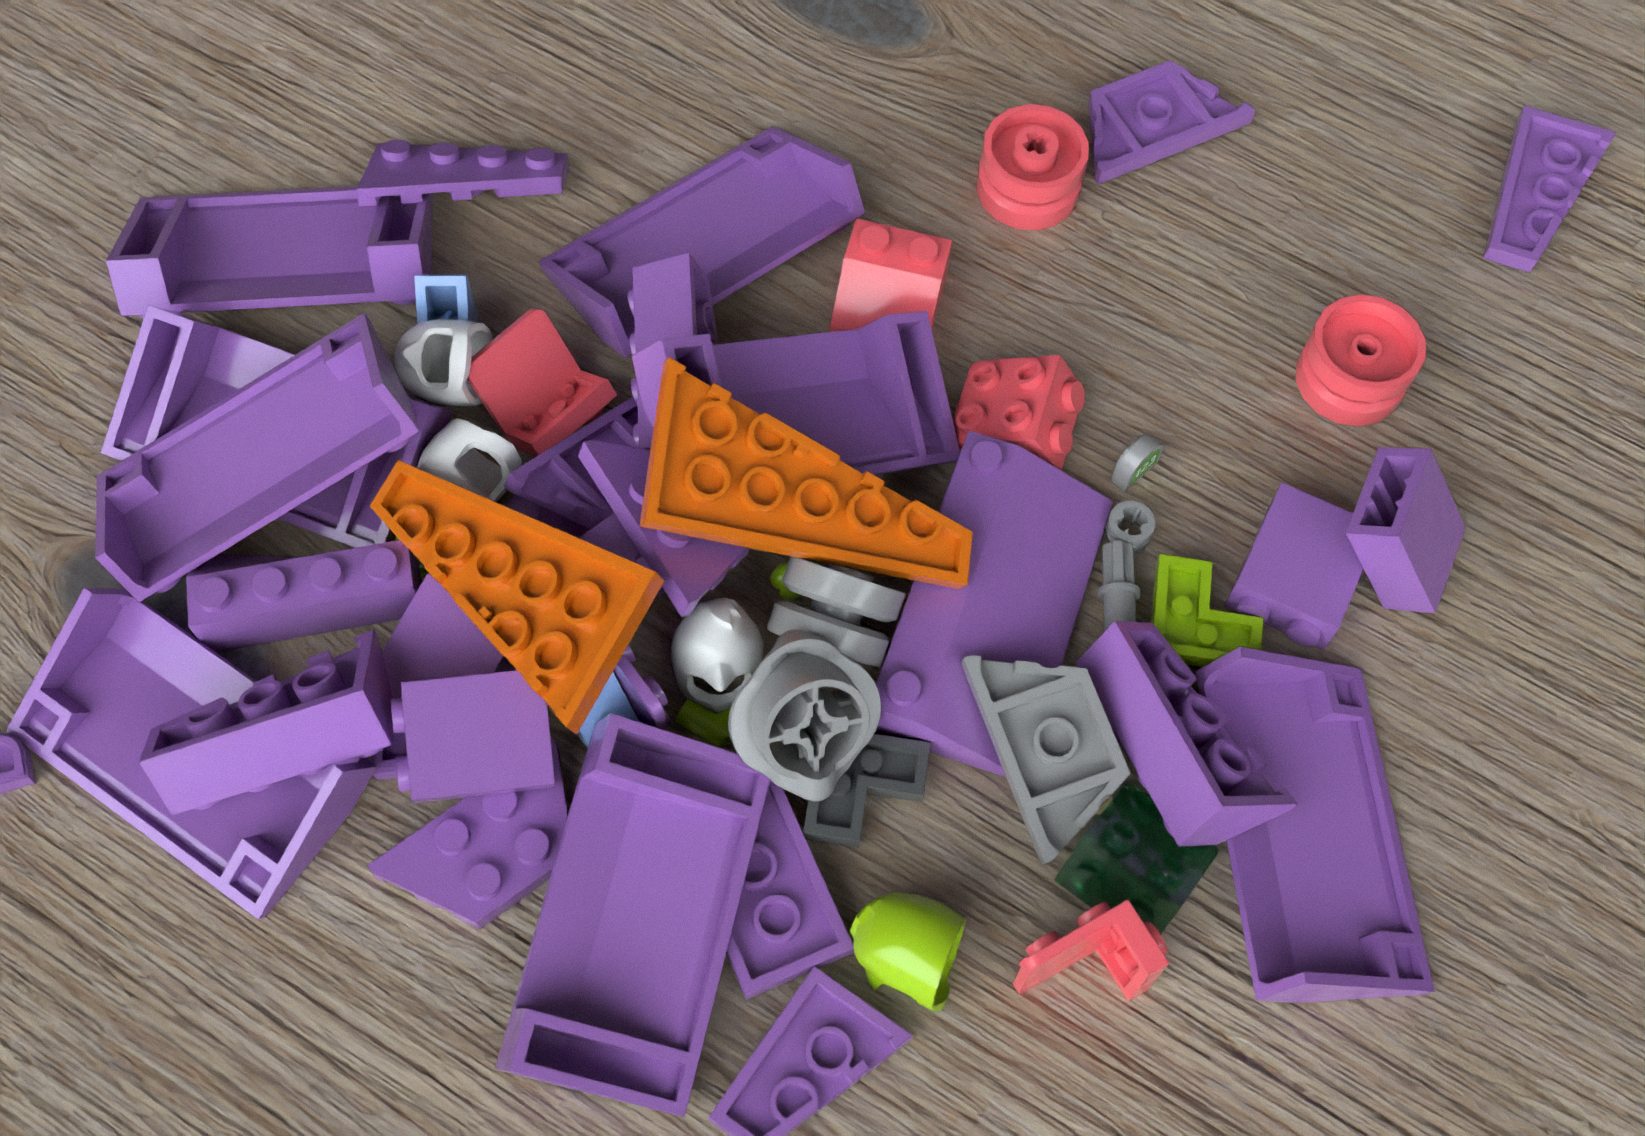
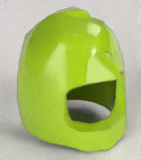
M894 891L879 896L867 903L852 922L850 933L854 938L855 956L858 962L865 968L866 978L872 989L875 991L883 983L909 995L918 1004L932 1011L940 1012L944 1010L950 992L947 979L963 936L966 917L943 902L920 894Z

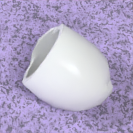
M438 319L421 322L413 326L402 335L393 355L395 370L400 382L415 396L433 404L454 407L483 404L467 381V378L470 374L472 356L493 340L491 331L484 323L465 319Z
M457 418L449 422L433 437L423 450L417 468L497 502L507 491L504 484L509 474L522 466V460L515 446L496 433L483 430L466 420ZM476 449L489 453L500 466L485 458Z
M725 597L697 603L695 609L688 616H685L674 631L671 646V661L677 686L687 700L691 699L713 713L731 708L735 696L756 671L764 655V643L758 626L738 602ZM745 674L744 681L739 687L730 693L721 695L709 694L696 687L693 676L703 678L715 690L722 692L736 677Z

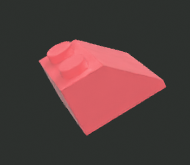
M856 218L843 260L830 332L859 329L885 315L918 311L928 312L932 329L948 274L953 240Z

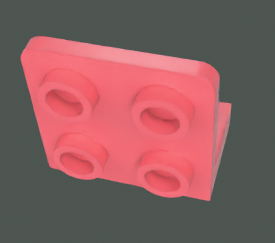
M537 308L528 310L472 356L470 374L467 378V381L506 440L512 443L517 450L534 457L572 435L583 424L598 418L602 414L604 406L617 396L608 379L582 371L546 312Z
M1061 355L983 360L973 363L969 368L953 417L959 449H962L969 430L1019 445L1062 471L1066 454L1072 448V433L1077 415L1082 410L1085 402V393L1081 382L1076 379Z
M1129 900L1112 909L1107 902H1102L1082 914L1076 920L1079 926L1064 937L1060 938L1056 931H1052L1030 944L1025 949L1028 956L1018 963L1020 970L1013 985L1017 992L1022 994L1097 951L1127 1001H1130L1147 991L1167 967L1169 962L1164 956L1167 954V947L1156 927L1150 922L1143 923Z

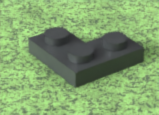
M874 734L868 744L854 759L848 770L838 780L834 792L822 801L813 802L808 800L803 830L805 839L859 848L867 794L923 802L931 742Z

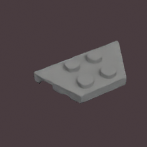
M976 655L964 657L961 665L1041 866L1046 865L1060 854V851L1085 826L1102 804L1131 773L1087 668L1062 665L1050 668L1043 667L1036 662L1016 660L1014 663L981 660L982 656Z

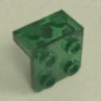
M1125 785L1082 836L1054 881L1091 908L1102 902H1107L1112 909L1129 900L1142 922L1152 923L1159 933L1162 934L1217 856L1218 849L1216 845L1179 847L1174 837L1165 828L1163 818L1151 796L1134 786Z

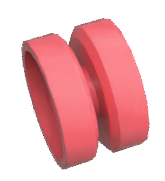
M1026 104L1009 108L995 117L984 135L982 159L980 160L977 194L983 208L997 221L1015 229L1036 231L1052 227L1070 216L1079 199L1082 178L1085 174L1089 157V141L1082 126L1067 113L1045 105Z
M1362 294L1340 298L1324 308L1314 325L1308 341L1296 362L1295 381L1302 398L1317 414L1337 424L1360 427L1379 423L1396 410L1426 359V340L1418 322L1403 307L1382 297Z

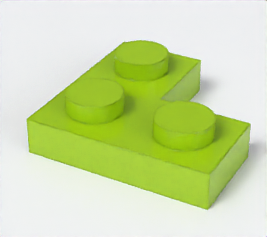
M1159 554L1155 565L1151 623L1156 626L1185 664L1204 667L1238 647L1262 651L1263 617L1210 609L1213 562Z

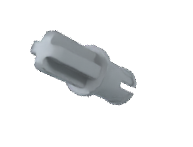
M1116 539L1104 544L1102 548L1103 585L1098 589V598L1103 601L1104 632L1114 621L1136 622V600L1141 596L1139 586L1135 585L1134 548L1131 543Z

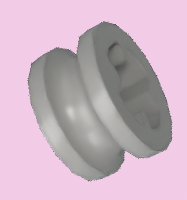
M1134 500L1116 504L1111 510L1105 526V538L1108 543L1116 539L1131 543L1134 553L1142 551L1149 544L1156 525L1155 516L1150 508ZM1132 520L1131 526H1134L1135 523L1139 524L1140 528L1137 535L1128 534L1129 528H1126L1123 532L1120 529L1122 521Z

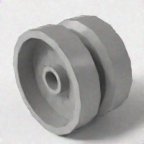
M790 556L782 583L788 590L812 598L810 607L787 600L776 602L766 629L779 636L789 630L806 631L833 644L850 660L880 668L882 667L890 640L885 633L860 624L862 615L883 622L895 621L898 619L906 593L873 582L874 577L839 565L825 563L822 566Z

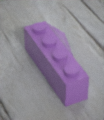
M690 253L632 267L633 289L628 291V302L634 315L635 332L630 334V348L633 355L664 338L710 334L711 342L718 341L709 278ZM635 377L631 382L633 398L638 406V423L633 427L634 442L636 448L651 450L653 427L643 409L637 378Z
M400 540L304 557L218 554L191 570L186 577L188 627L199 641L213 651L219 652L399 620L404 615L422 583L419 561L412 551Z
M1114 621L1076 662L1079 668H1087L1116 739L1124 747L1137 771L1139 781L1149 792L1163 818L1165 828L1174 837L1179 847L1220 844L1291 811L1298 804L1285 787L1275 792L1259 772L1266 766L1265 762L1253 747H1249L1244 751L1239 747L1223 727L1230 720L1217 702L1213 703L1205 696L1195 692L1191 685L1197 679L1196 676L1153 623Z
M373 629L355 637L358 648L333 658L329 650H326L308 658L309 668L289 679L279 682L273 674L253 683V686L246 690L237 702L229 705L225 698L221 697L152 728L139 763L171 815L173 816L191 809L204 810L216 805L222 799L247 791L252 793L260 792L271 787L275 782L300 774L313 775L323 771L331 764L356 756L361 758L369 757L378 753L384 747L392 745L394 729L391 698L393 697L379 638L375 630Z

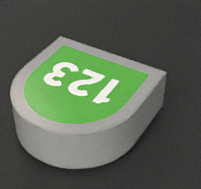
M1150 433L1138 437L1117 461L1111 481L1125 493L1159 462L1164 445Z

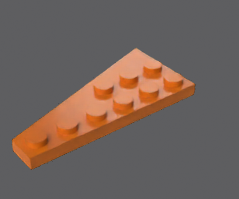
M668 357L662 367L640 527L955 589H961L968 585L972 531L917 499L912 502L884 486V480L870 472H859L840 461L841 456L766 412L759 414L731 398L732 393L715 383L711 386L684 371L686 366Z
M398 460L370 504V507L397 538L420 560L430 575L453 597L452 599L494 647L518 670L535 693L541 696L551 707L560 721L577 735L662 587L664 580L657 572Z

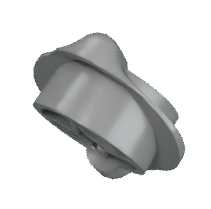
M789 630L777 639L773 649L762 660L756 671L735 696L729 713V734L736 752L749 767L767 776L780 788L805 800L813 802L822 801L834 792L838 780L873 737L880 720L881 700L875 682L861 665L847 658L833 644L802 630ZM818 687H834L840 690L829 692L827 688L818 689Z

